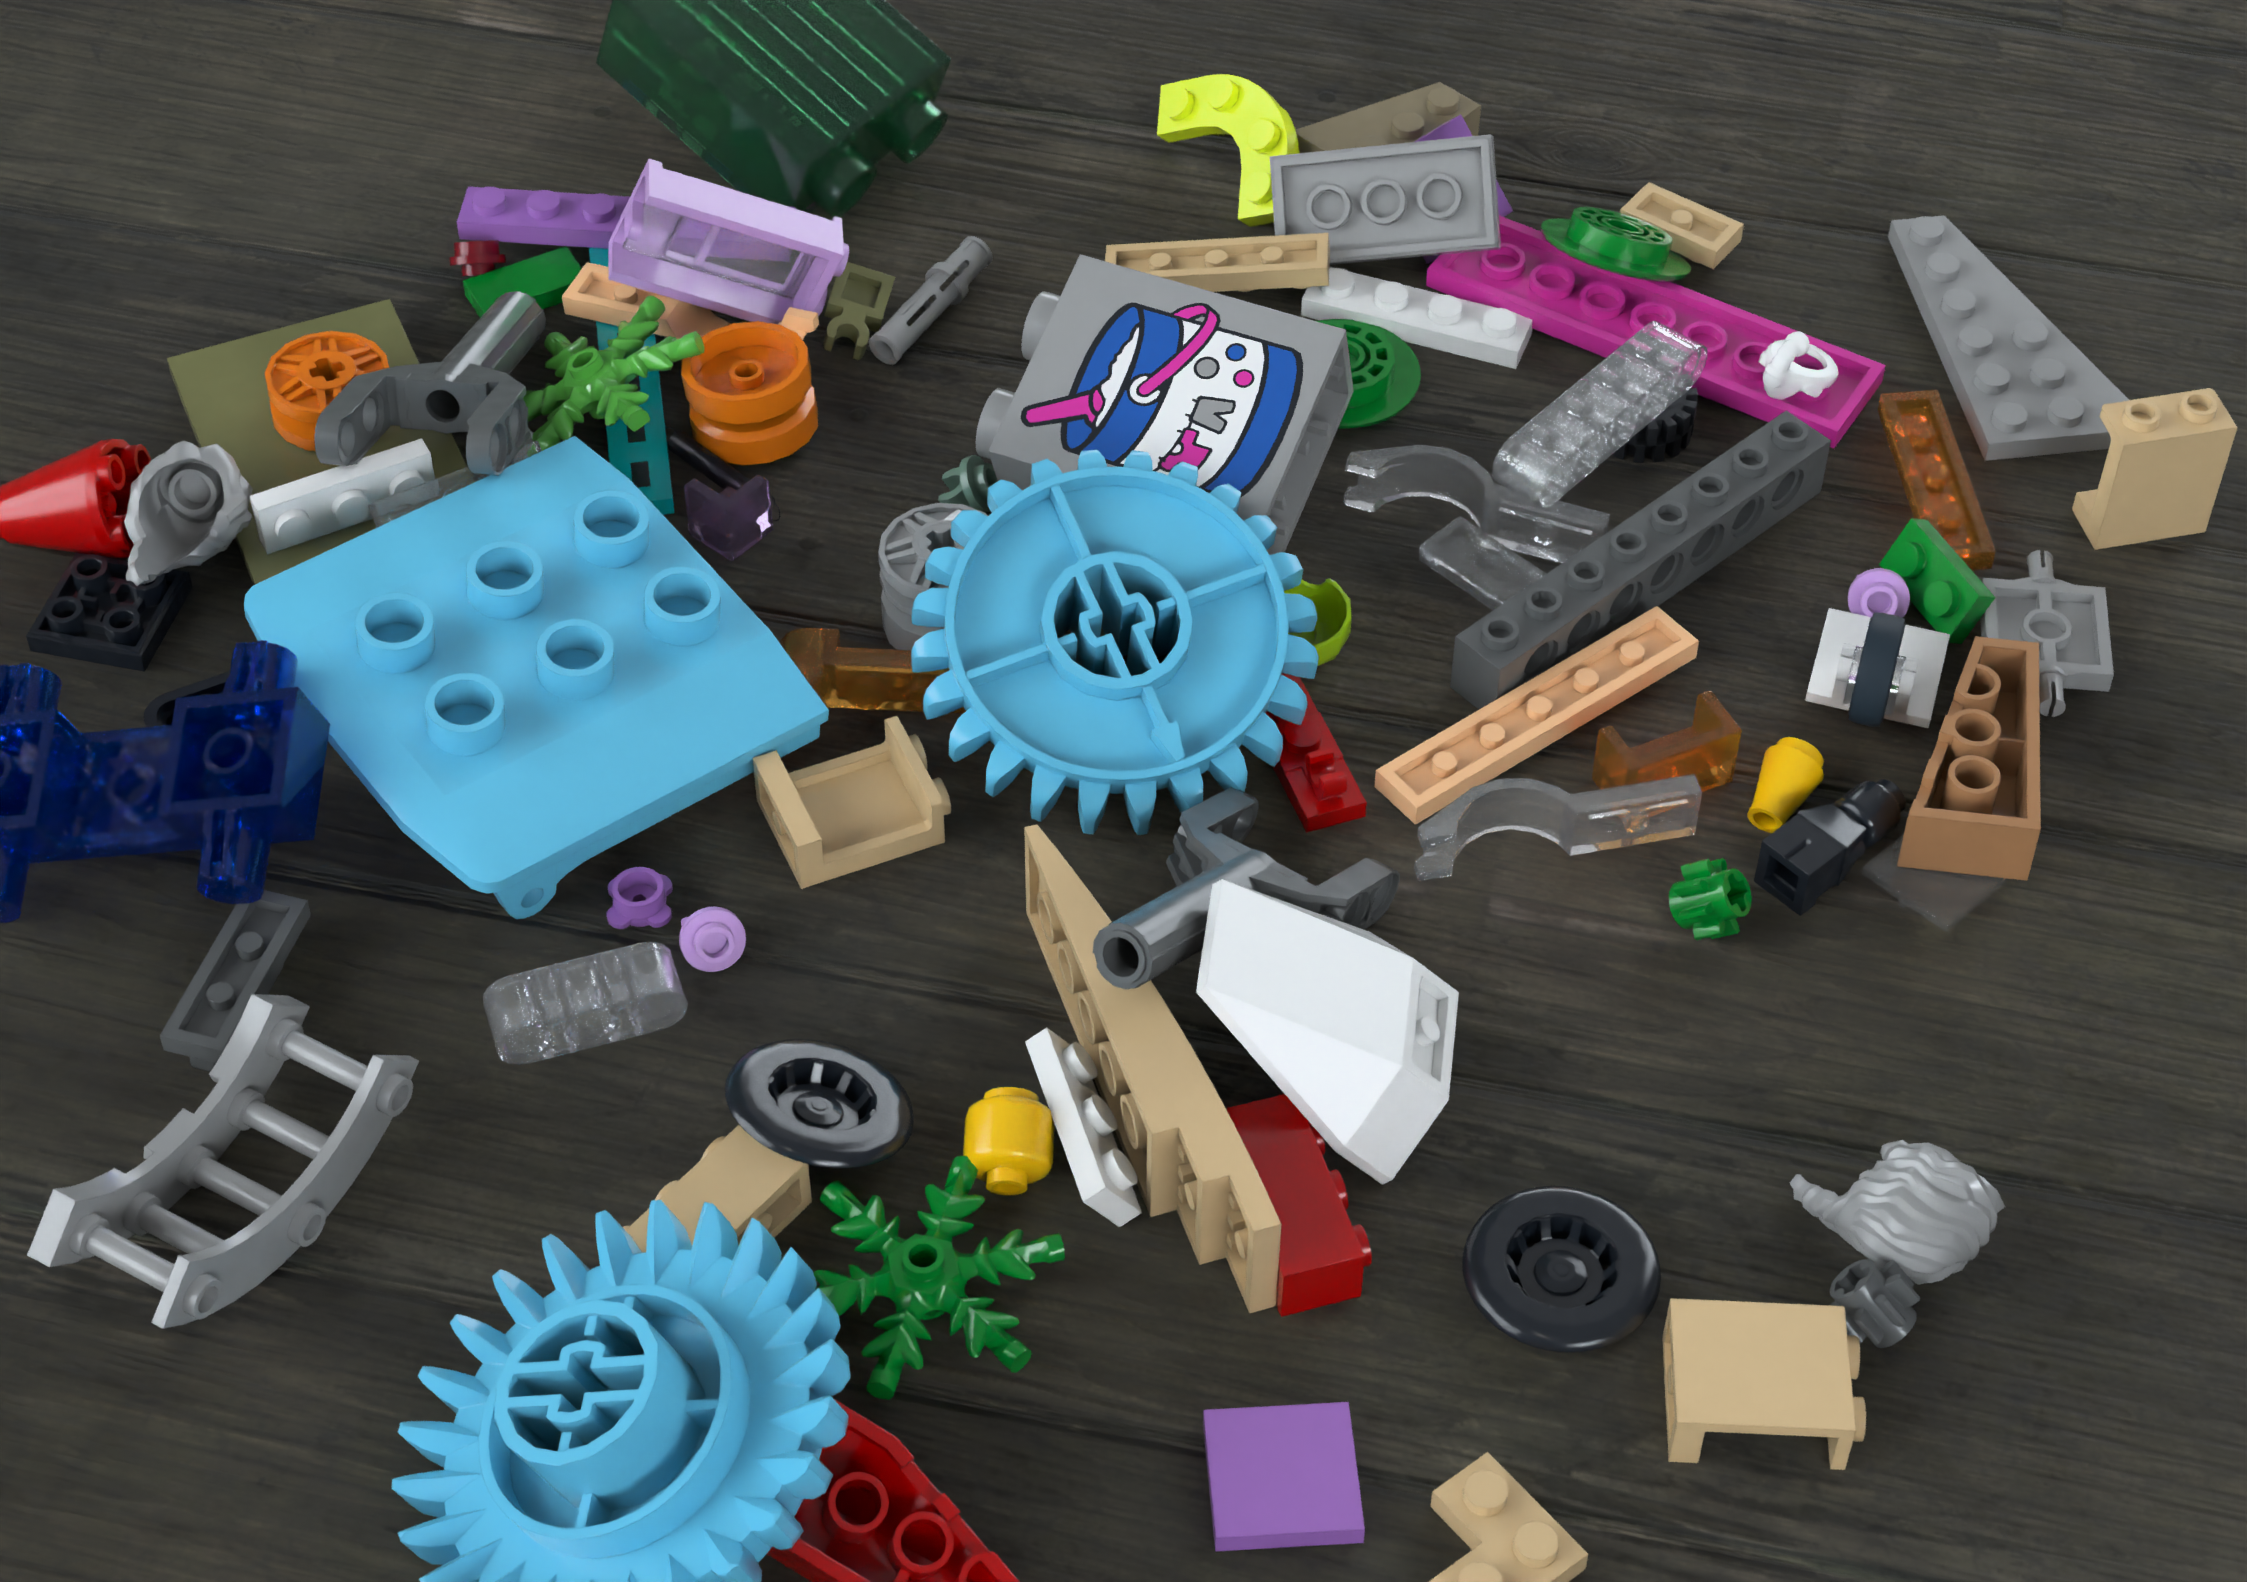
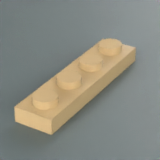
M1329 233L1117 244L1106 245L1105 261L1211 292H1250L1258 289L1276 288L1305 289L1313 286H1329L1330 242Z

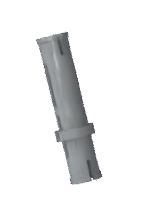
M968 236L944 262L935 263L925 275L926 281L869 339V347L880 361L890 365L896 364L901 359L902 354L929 329L931 324L949 305H956L966 297L969 291L968 285L993 260L992 252L987 244L977 237ZM954 274L956 278L944 291H941L940 286ZM930 297L935 299L932 303L928 301ZM921 308L923 313L911 326H908L907 321Z

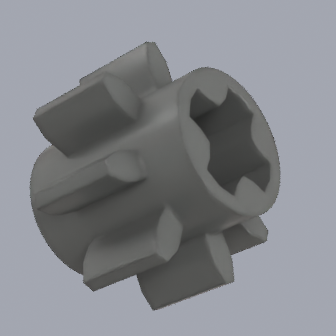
M1862 1259L1847 1266L1834 1279L1830 1287V1295L1835 1302L1829 1306H1845L1847 1335L1858 1336L1859 1343L1867 1337L1875 1347L1886 1348L1903 1339L1913 1328L1917 1314L1911 1306L1920 1301V1296L1912 1288L1914 1283L1894 1260L1889 1261L1879 1270L1873 1261Z

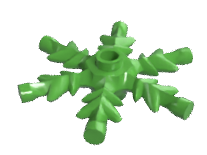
M654 296L646 297L639 306L638 312L629 323L626 321L620 322L618 337L608 339L609 347L604 350H597L594 346L587 347V338L583 336L571 344L562 333H550L546 337L544 345L553 357L546 361L545 368L556 370L555 375L563 379L556 385L546 383L543 390H527L526 395L523 397L528 407V422L540 415H548V421L533 433L532 441L536 442L532 443L524 453L525 458L552 447L562 440L565 441L573 437V426L576 423H584L583 415L587 412L594 419L605 418V425L610 427L621 418L634 432L650 421L649 414L640 405L648 401L649 395L637 391V385L628 383L637 376L647 378V373L651 371L671 370L674 362L703 354L705 348L699 333L694 331L682 336L680 339L669 336L651 347H643L644 341L658 330L659 322L656 321L665 312V306L662 301Z

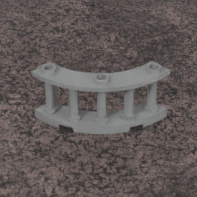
M251 994L230 1041L209 1073L212 1080L217 1084L196 1112L193 1114L183 1108L156 1137L144 1146L143 1158L146 1160L126 1174L113 1168L90 1181L70 1187L53 1189L27 1255L48 1267L72 1264L97 1256L162 1291L163 1295L151 1322L162 1329L204 1319L252 1290L278 1269L301 1246L307 1247L318 1238L327 1216L341 1200L369 1160L392 1118L399 1115L409 1103L413 1092V1082L411 1079L419 1060L409 1055H373L367 1066L303 1034L302 1024L310 1006L287 995ZM291 1058L356 1091L330 1136L265 1103L264 1096L284 1061ZM253 1128L313 1160L283 1195H280L217 1162L241 1130L246 1131ZM203 1186L255 1213L259 1217L230 1238L223 1240L168 1211V1209L191 1188L196 1189ZM149 1233L187 1254L178 1255L174 1265L131 1242L128 1238L135 1234L142 1236Z

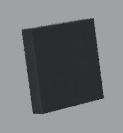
M76 552L26 635L30 651L145 672L193 587L190 574L186 571L172 569L169 573L157 576L154 581L136 586L134 582L126 581L128 561Z

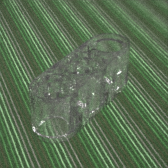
M657 942L637 943L509 975L495 981L483 994V1005L497 1054L503 1061L516 1065L534 1063L663 1030L680 1021L688 1008V1002L673 956L667 946Z

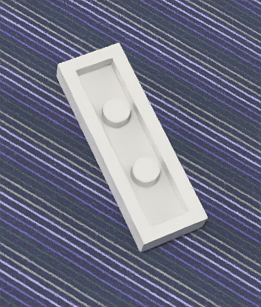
M421 438L364 457L357 464L337 466L251 495L250 501L259 540L266 553L271 554L438 497L431 453Z
M1046 1027L1025 1041L1082 1201L1121 1227L1142 1213L1132 1187L1138 1181L1136 1172L1128 1158L1118 1149L1112 1132L1117 1129V1122L1109 1106L1097 1094L1092 1079L1097 1077L1098 1073L1091 1056L1079 1043L1074 1042L1070 1045Z

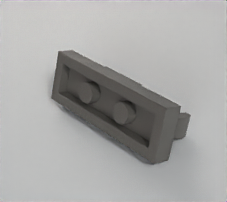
M246 886L160 1034L164 1051L188 1056L193 1068L211 1072L230 1041L251 994L268 995L284 967L285 960L311 916L308 900Z

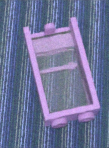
M648 159L608 242L609 280L750 322L760 321L772 324L781 322L789 307L815 312L819 316L824 308L827 298V287L832 277H840L849 257V245L843 243L842 218L834 216L831 221L824 217L698 178L689 177L682 173L663 169L662 162Z

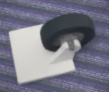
M1829 608L1805 701L1848 710V720L1866 726L1880 727L1884 718L1929 728L1950 634L1905 625V619L1891 614L1874 612L1872 617Z

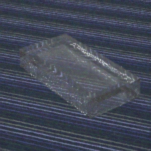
M1461 516L1420 544L1419 560L1492 610L1546 575L1545 572Z

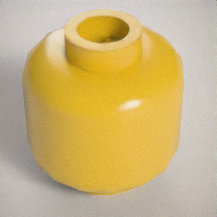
M1016 1087L991 1089L985 1092L984 1099L977 1101L969 1107L965 1117L963 1156H967L978 1169L976 1178L986 1182V1189L1000 1195L1022 1194L1027 1191V1184L1037 1182L1049 1174L1053 1164L1055 1129L1050 1109L1039 1102V1098L1034 1092Z

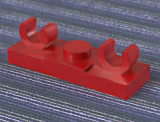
M1282 673V675L1295 681L1306 694L1307 708L1301 725L1284 720L1268 711L1266 712L1276 723L1283 737L1281 758L1275 767H1272L1306 833L1366 817L1367 802L1301 678Z

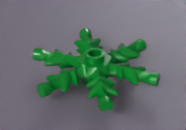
M957 1156L953 1159L944 1190L934 1184L926 1185L925 1195L932 1214L917 1211L928 1231L925 1235L915 1233L907 1240L898 1236L900 1226L899 1215L886 1224L883 1202L878 1195H873L867 1205L864 1206L840 1181H834L824 1189L820 1196V1201L823 1205L844 1219V1221L831 1227L832 1233L844 1238L862 1240L863 1242L855 1248L856 1252L864 1254L881 1253L884 1259L882 1268L871 1275L851 1264L848 1265L851 1278L828 1270H816L813 1272L816 1281L820 1284L816 1286V1289L819 1288L832 1302L838 1317L856 1301L860 1314L867 1310L874 1297H887L895 1303L896 1313L881 1318L873 1325L876 1328L887 1331L867 1344L861 1352L863 1357H879L866 1386L867 1391L876 1398L884 1400L893 1398L904 1363L916 1370L923 1368V1357L916 1338L931 1341V1335L920 1320L937 1318L945 1312L951 1314L948 1330L950 1337L963 1327L966 1348L972 1358H977L983 1347L986 1346L1007 1369L1015 1373L1021 1370L1031 1357V1350L1020 1340L1005 1331L1017 1326L1019 1319L1007 1313L985 1310L995 1300L988 1297L968 1298L965 1293V1285L968 1280L978 1275L991 1284L1000 1286L998 1273L1020 1280H1033L1036 1274L1028 1266L1029 1264L1039 1262L1054 1263L1065 1260L1060 1233L1040 1237L1028 1243H1022L1023 1230L1015 1229L1001 1239L992 1249L986 1236L981 1240L973 1254H963L955 1250L952 1238L964 1234L974 1227L973 1224L961 1220L972 1214L985 1202L984 1196L968 1195L975 1182L978 1169L967 1156Z

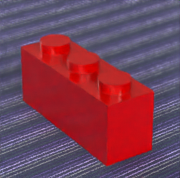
M1285 1094L1226 1108L1281 1223L1276 1306L1280 1316L1283 1317L1360 1297L1364 1267L1372 1263L1370 1244L1361 1224L1352 1226L1346 1212L1348 1209V1196L1342 1175L1338 1169L1329 1171L1323 1158L1325 1155L1324 1138Z

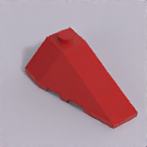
M835 1400L847 1413L849 1419L846 1435L834 1446L824 1447L821 1451L819 1460L833 1474L826 1493L815 1499H803L794 1516L801 1524L803 1533L793 1547L784 1550L772 1547L767 1555L811 1582H1020L995 1552H990L961 1518L959 1509L945 1493L941 1494L913 1461L914 1456L898 1437Z

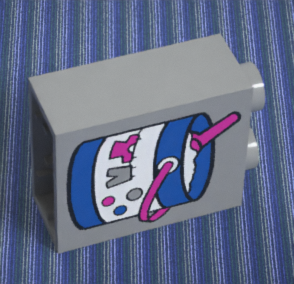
M1080 254L1062 294L1057 295L1042 291L1032 303L1025 321L1021 343L1022 355L1025 359L1030 360L1016 392L997 388L987 399L977 427L976 451L979 456L991 459L997 481L1002 479L1013 482L1021 490L1031 486L1033 463L1048 459L1057 464L1062 473L1077 470L1081 451L1098 450L1104 456L1107 467H1123L1126 457L1132 450L1148 452L1152 459L1153 471L1166 475L1170 473L1175 465L1184 461L1198 467L1196 486L1207 493H1210L1217 486L1228 483L1241 492L1237 514L1243 521L1254 515H1267L1277 526L1274 544L1267 552L1269 555L1285 552L1354 392L1346 330Z

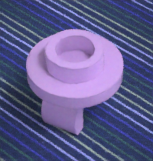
M1874 568L1857 575L1848 591L1850 612L1872 617L1874 612L1903 618L1910 604V594L1906 582L1900 575L1889 569Z
M706 907L681 920L682 928L679 934L680 949L687 962L694 968L705 972H717L732 966L741 957L746 945V933L741 921L733 912L722 907Z

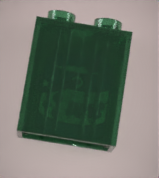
M612 0L596 60L597 65L737 191L788 207H796V209L811 213L820 206L831 217H839L845 214L863 197L875 179L877 168L874 166L875 163L890 152L894 153L904 163L912 162L935 141L948 118L947 113L935 103L951 58L886 0Z

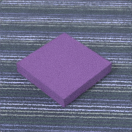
M1349 1402L1203 1410V1430L1215 1551L1364 1543L1365 1526Z

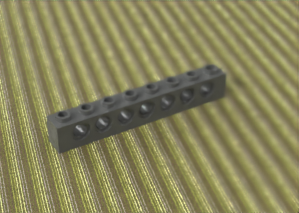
M1788 411L1783 412L1456 635L1450 688L1477 709H1481L1645 612L1661 605L1819 494L1822 489L1831 440Z

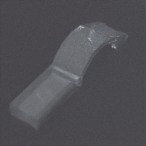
M1411 445L1351 452L1346 460L1345 470L1359 474L1358 486H1349L1344 494L1343 505L1375 512L1385 503L1407 496H1430L1452 502L1470 514L1480 529L1481 542L1559 563L1565 562L1608 532L1610 514L1494 484L1490 473L1478 462L1450 448Z
M1695 774L1576 794H1569L1558 786L1530 778L1496 779L1472 787L1418 827L1417 836L1421 847H1423V855L1415 860L1414 871L1418 881L1452 876L1454 860L1467 843L1486 833L1509 829L1537 833L1556 842L1570 856L1695 835L1702 791Z

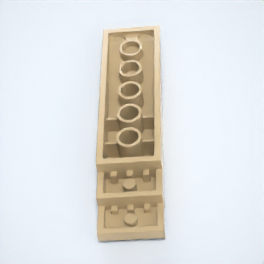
M1038 824L1025 827L1027 914L1080 1045L1091 1056L1097 1068L1098 1075L1094 1078L1102 1099L1109 1106L1116 1119V1134L1125 1156L1136 1172L1137 1185L1150 1217L1177 1210L1199 1265L1226 1258L1248 1312L1253 1313L1275 1307L1281 1223L1231 1117L1194 1049L1152 980L1138 988L1122 989L1113 986L1103 978L1096 967L1097 963L1093 953V944L1099 930L1108 926L1112 922L1041 827Z

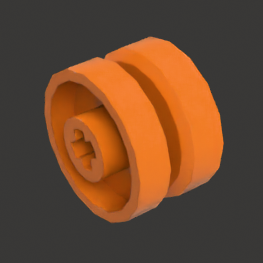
M760 321L733 323L710 331L701 337L705 348L703 354L682 359L681 375L685 396L690 403L689 417L694 440L726 463L754 465L770 463L787 457L807 444L818 428V408L815 390L811 385V365L808 347L801 337L792 330L779 324Z

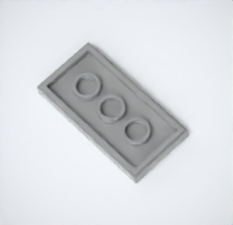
M1491 134L1270 156L1275 236L1329 233L1330 265L1501 249L1494 137Z

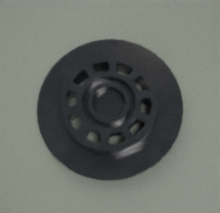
M787 1039L761 1045L744 1054L734 1064L725 1083L727 1105L731 1114L744 1131L770 1150L808 1165L822 1168H855L872 1165L896 1154L904 1147L912 1134L914 1126L913 1107L907 1092L900 1082L873 1059L839 1044L813 1039Z
M1540 1186L1525 1189L1501 1199L1487 1209L1475 1223L1467 1237L1463 1251L1462 1270L1464 1281L1479 1311L1489 1322L1506 1335L1532 1347L1549 1351L1584 1352L1609 1346L1622 1340L1646 1320L1657 1301L1660 1290L1661 1269L1654 1244L1643 1226L1632 1214L1614 1201L1580 1188ZM1532 1242H1536V1244H1534V1245L1531 1246V1247H1528V1246H1527L1528 1244H1530V1243H1532ZM1608 1265V1268L1603 1271L1601 1266Z

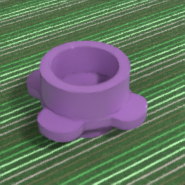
M633 867L619 873L608 884V894L613 898V905L606 913L608 923L617 929H625L630 925L635 927L650 925L655 928L666 925L672 918L671 908L667 906V896L673 890L671 880L667 876L646 867Z

